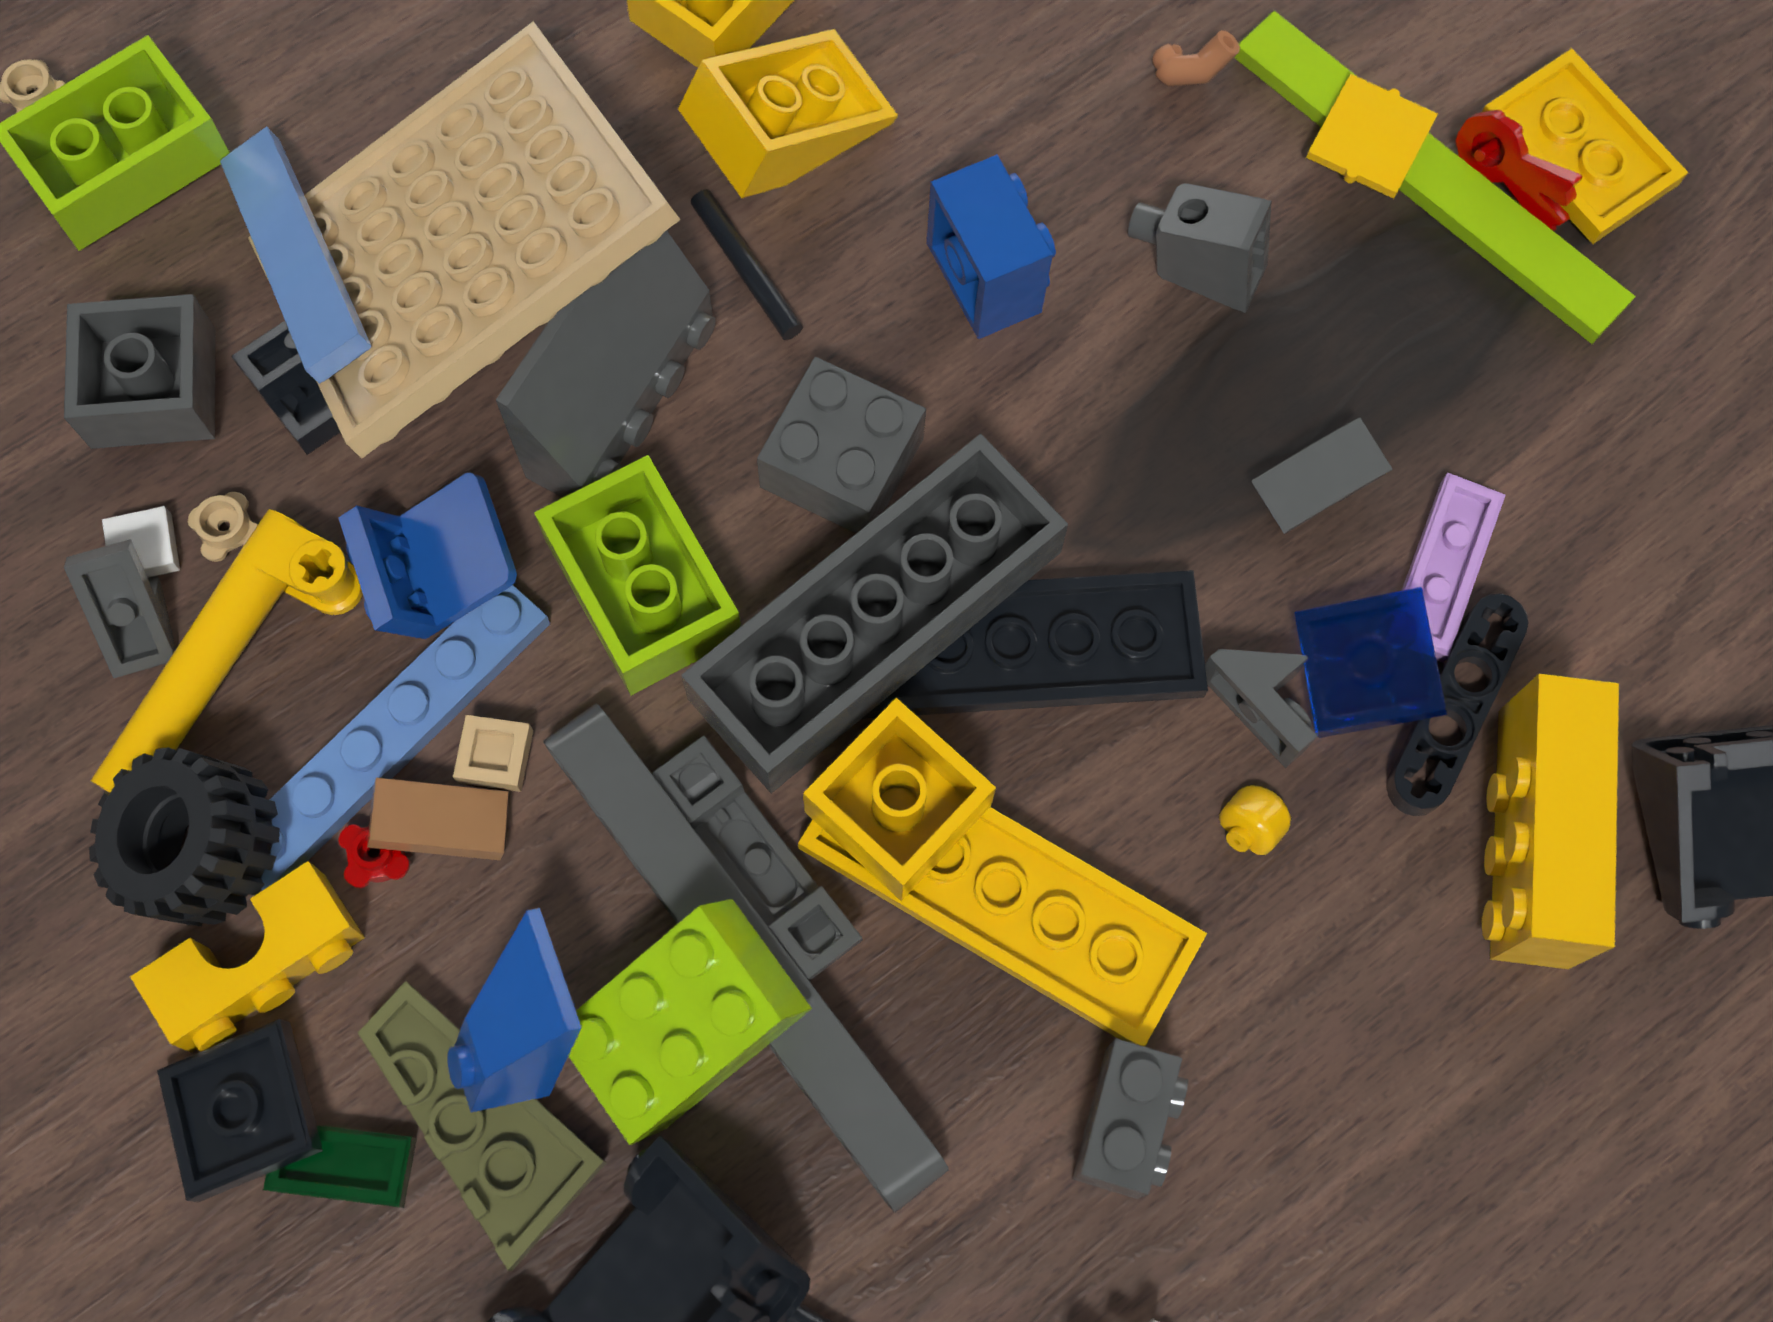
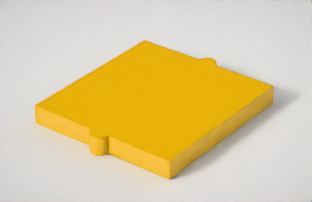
M1350 74L1306 158L1344 175V180L1347 183L1357 181L1394 199L1438 113L1401 97L1397 89H1390L1388 91Z

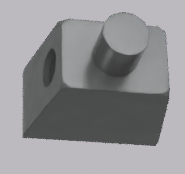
M1184 183L1177 186L1166 210L1139 202L1130 219L1128 236L1156 245L1157 274L1162 279L1246 313L1268 265L1272 201Z

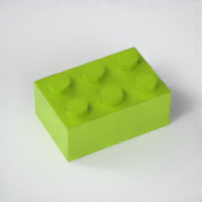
M149 35L0 122V143L78 251L221 165L220 160L230 153L211 117Z
M649 455L534 512L549 549L630 696L700 660L741 627L740 616L736 606Z
M734 900L719 901L698 906L576 1010L581 1030L568 1057L628 1144L631 1145L668 1128L812 1008Z

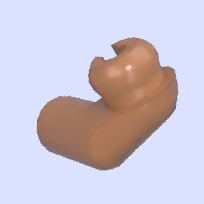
M1222 30L1197 54L1183 55L1179 45H1163L1154 53L1152 63L1157 69L1156 77L1167 86L1205 84L1240 52V46L1229 32Z

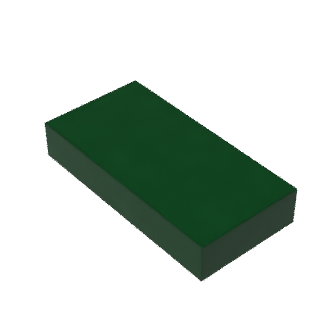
M317 1125L323 1151L266 1174L263 1190L269 1192L404 1208L417 1139L408 1136Z

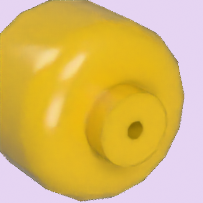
M1250 785L1238 790L1220 812L1219 821L1221 826L1228 831L1226 840L1233 849L1239 852H1246L1250 849L1257 855H1266L1274 849L1288 832L1291 816L1287 806L1276 793L1261 786Z

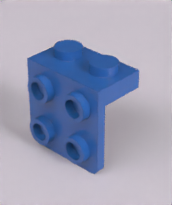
M473 473L463 474L401 516L355 506L338 517L347 543L346 552L354 565L364 596V608L372 621L375 631L427 639L515 583L517 572L486 482L480 475Z

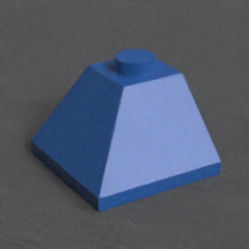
M540 908L525 912L466 1015L454 1047H450L448 1050V1070L452 1084L456 1089L463 1088L470 1112L550 1096L581 1030L575 1007Z

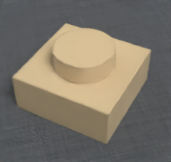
M466 715L453 774L455 781L459 784L521 792L533 735L531 725L529 723Z

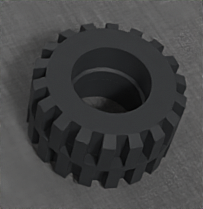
M168 747L156 749L153 756L142 754L133 760L131 771L121 769L113 778L115 787L110 793L104 791L98 803L102 807L99 819L92 820L90 833L96 834L95 844L89 847L90 861L98 863L99 866L93 874L98 886L108 888L105 897L113 905L124 907V912L137 916L202 926L203 923L215 925L224 922L227 913L237 915L247 907L246 896L248 894L256 895L264 887L265 883L261 877L265 869L272 871L276 856L270 854L272 844L279 842L280 828L272 826V819L278 815L275 801L265 799L269 789L262 780L252 778L253 772L244 767L181 748L179 750ZM189 825L187 838L181 850L182 839Z

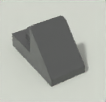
M129 539L66 557L64 564L65 572L113 679L166 664L176 650L162 584L158 576L147 578L132 540Z
M1218 649L1209 657L1205 664L1207 685L1272 755L1287 768L1308 749L1317 735L1311 729V720L1304 709L1290 698L1283 700L1277 692L1299 673L1308 657L1300 654Z

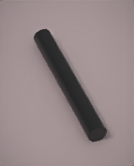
M704 189L696 193L692 197L690 204L782 339L790 340L802 331L803 325L711 191Z

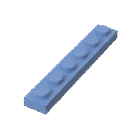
M512 585L459 618L269 800L275 801L278 815L272 819V826L280 828L279 842L273 843L270 855L276 856L272 871L265 869L261 877L265 883L262 890L306 863L372 799L373 785L376 777L392 779L550 625L547 615Z

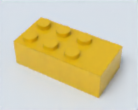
M1538 674L1499 710L1497 771L1490 777L1486 797L1488 811L1495 813L1494 836L1489 838L1484 856L1485 872L1487 875L1493 876L1492 900L1487 901L1482 917L1483 937L1485 940H1491L1490 960L1570 969L1615 947L1619 683Z

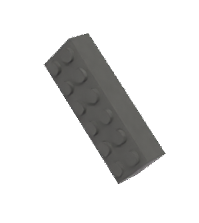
M979 434L685 671L681 677L687 699L772 794L1057 557L1062 551L1068 523L982 434Z

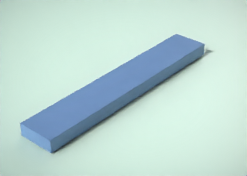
M266 126L222 158L220 162L305 371L320 384L364 354L372 346L284 148L277 136Z

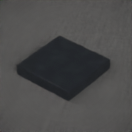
M282 1019L275 1020L157 1070L186 1201L199 1203L323 1151L290 1022Z

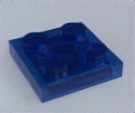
M1422 587L1294 612L1301 654L1308 657L1304 664V671L1315 733L1318 738L1448 715Z

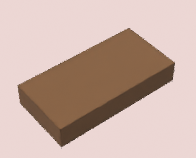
M376 777L373 785L367 847L501 860L505 846L508 792Z

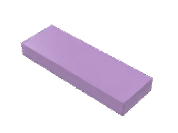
M1447 472L1440 483L1384 640L1442 663L1449 657L1505 494Z

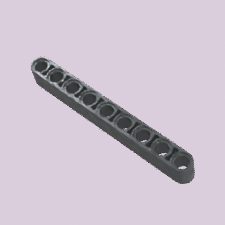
M595 703L543 740L546 748L677 924L700 905L733 899L812 1008L768 1046L894 1213L898 1212L948 1172L949 1167L932 1142L601 707Z

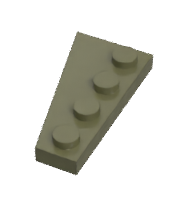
M405 981L361 1028L358 1034L400 1101L407 1107L425 1135L424 1139L436 1158L442 1162L461 1192L460 1196L472 1215L480 1222L492 1241L501 1261L508 1271H513L605 1166L606 1162L537 1099L470 1112L463 1088L456 1089L454 1087L448 1070V1050L450 1047H454L460 1029Z

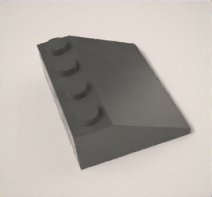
M667 230L657 241L645 246L610 272L601 283L590 287L558 311L547 323L496 399L525 477L562 498L622 468L620 462L631 445L638 447L647 437L653 423L652 412L662 397L670 398L678 389L685 372L683 364L693 349L701 350L713 333L716 319L712 313L710 291Z

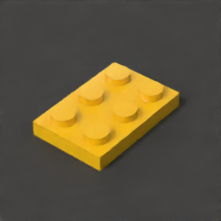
M1572 48L1485 105L1482 112L1501 110L1507 117L1523 126L1522 134L1529 149V155L1579 173L1583 177L1575 185L1576 199L1568 206L1561 207L1569 214L1570 220L1592 244L1679 186L1689 173Z

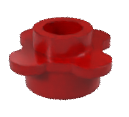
M351 824L341 831L338 842L346 850L348 866L344 871V878L351 886L364 888L370 882L380 883L390 879L400 880L408 873L410 861L405 856V851L380 849V854L376 858L369 857L368 852L371 849L367 847L369 826L361 828L358 825Z

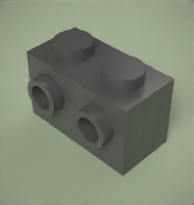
M1117 1038L1106 1048L1072 1180L1135 1199L1149 1195L1151 1184L1159 1187L1163 1185L1172 1151L1171 1146L1162 1144L1168 1117L1179 1118L1188 1088V1079L1178 1076L1182 1062L1181 1057Z

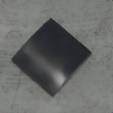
M285 321L231 356L306 455L340 433L316 380L305 371Z

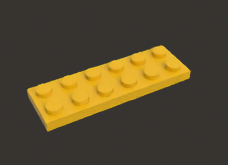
M991 807L902 901L814 820L811 821L798 842V848L1114 1037L1144 1047L1207 935L1203 930Z

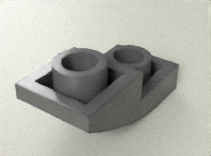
M1359 417L1276 465L1251 482L1282 532L1286 534L1393 469Z

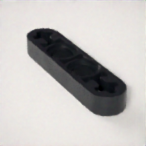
M1501 593L1490 594L1480 599L1465 617L1454 640L1450 655L1443 662L1388 776L1386 784L1388 797L1392 804L1402 813L1411 816L1427 815L1444 803L1450 795L1527 633L1529 624L1527 612L1521 603L1513 597ZM1495 613L1504 618L1501 623L1504 631L1492 642L1489 650L1478 645L1484 640L1490 628V622L1487 619ZM1469 662L1481 668L1486 676L1485 690L1472 693L1460 687L1454 674L1456 665ZM1445 715L1456 721L1461 731L1460 742L1455 746H1444L1436 742L1429 732V722L1432 717ZM1427 758L1438 761L1431 769L1425 786L1434 792L1427 791L1420 798L1414 797L1410 793L1413 784L1404 776L1411 778L1423 767Z

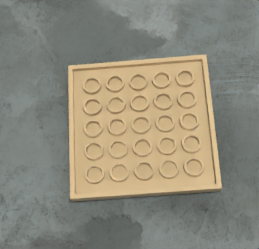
M534 21L305 194V198L372 346L368 351L320 384L317 382L345 443L361 458H364L381 444L390 441L402 428L434 404L445 400L454 389L486 365L497 361L506 350L538 326L549 322L558 311L590 287L601 283L610 272L645 246L657 241L666 230L680 221L672 207ZM249 236L248 239H249V241H250V243H251V245H252V247H253V249H254V251H255V253H256V255H257V258H258V260H259V262H260V264H261V266H262V268H263V265H262V263H261V260H260V258H259V255H258V253H257V250H256V248H255V246H254V243H253V241H252V238H251V236Z

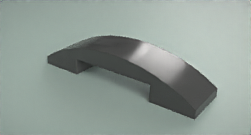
M705 736L699 738L651 773L809 981L863 941L861 935L825 889L815 883L744 792L742 783Z

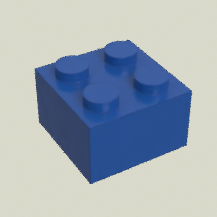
M998 154L933 180L930 186L926 243L977 339L1042 313L1046 288L1050 285L1049 272L1052 258L1056 255L1054 241L1048 228L1042 222L1036 224L1027 208L1028 198L1022 181L1017 174H1008Z

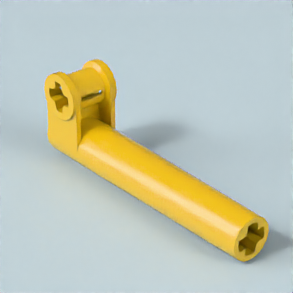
M271 509L267 510L90 781L110 793L115 787L113 778L121 769L131 771L132 762L135 758L142 754L153 756L155 750L168 747L176 750L283 592L328 615H340L352 610L360 602L363 593L355 568L347 561L344 552L333 542L308 531L284 514Z

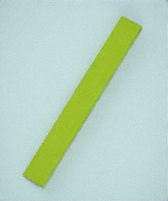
M1275 11L1239 43L1240 52L1234 57L1320 127L1323 126L1350 74L1355 75ZM1428 133L1399 190L1588 342L1593 344L1630 305L1636 296Z

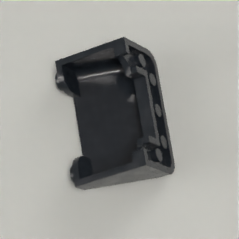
M1773 725L1652 737L1634 741L1631 744L1632 770L1662 902L1667 914L1677 919L1679 924L1684 927L1695 929L1714 928L1721 925V918L1728 917L1734 913L1735 900L1773 896Z
M659 1136L649 1148L641 1151L631 1161L627 1169V1176L623 1184L624 1195L636 1208L543 1312L526 1306L514 1309L507 1308L496 1313L488 1322H786L805 1299L810 1288V1277L787 1251L675 1145Z

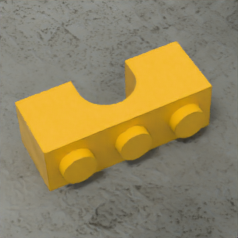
M307 861L250 898L263 921L264 939L258 953L244 965L235 968H222L211 949L189 938L130 976L171 1045L192 1053L196 1049L202 1052L221 1044L235 1034L237 1029L234 1024L255 1010H258L259 1013H264L280 1006L295 993L293 985L314 971L318 974L327 973L342 965L352 956L353 950L351 947L365 937L325 874L312 863Z

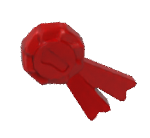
M1503 111L1481 112L1469 117L1456 137L1459 157L1490 182H1504L1520 205L1552 231L1556 230L1557 225H1561L1570 219L1569 214L1561 206H1568L1576 199L1575 185L1583 177L1579 173L1529 155V149L1522 134L1523 126L1507 117Z

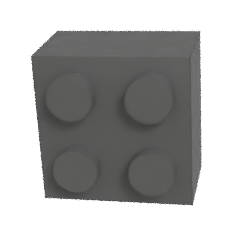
M194 294L67 304L64 419L91 449L215 439V327Z
M815 356L757 457L760 488L857 534L883 513L924 439L926 408Z

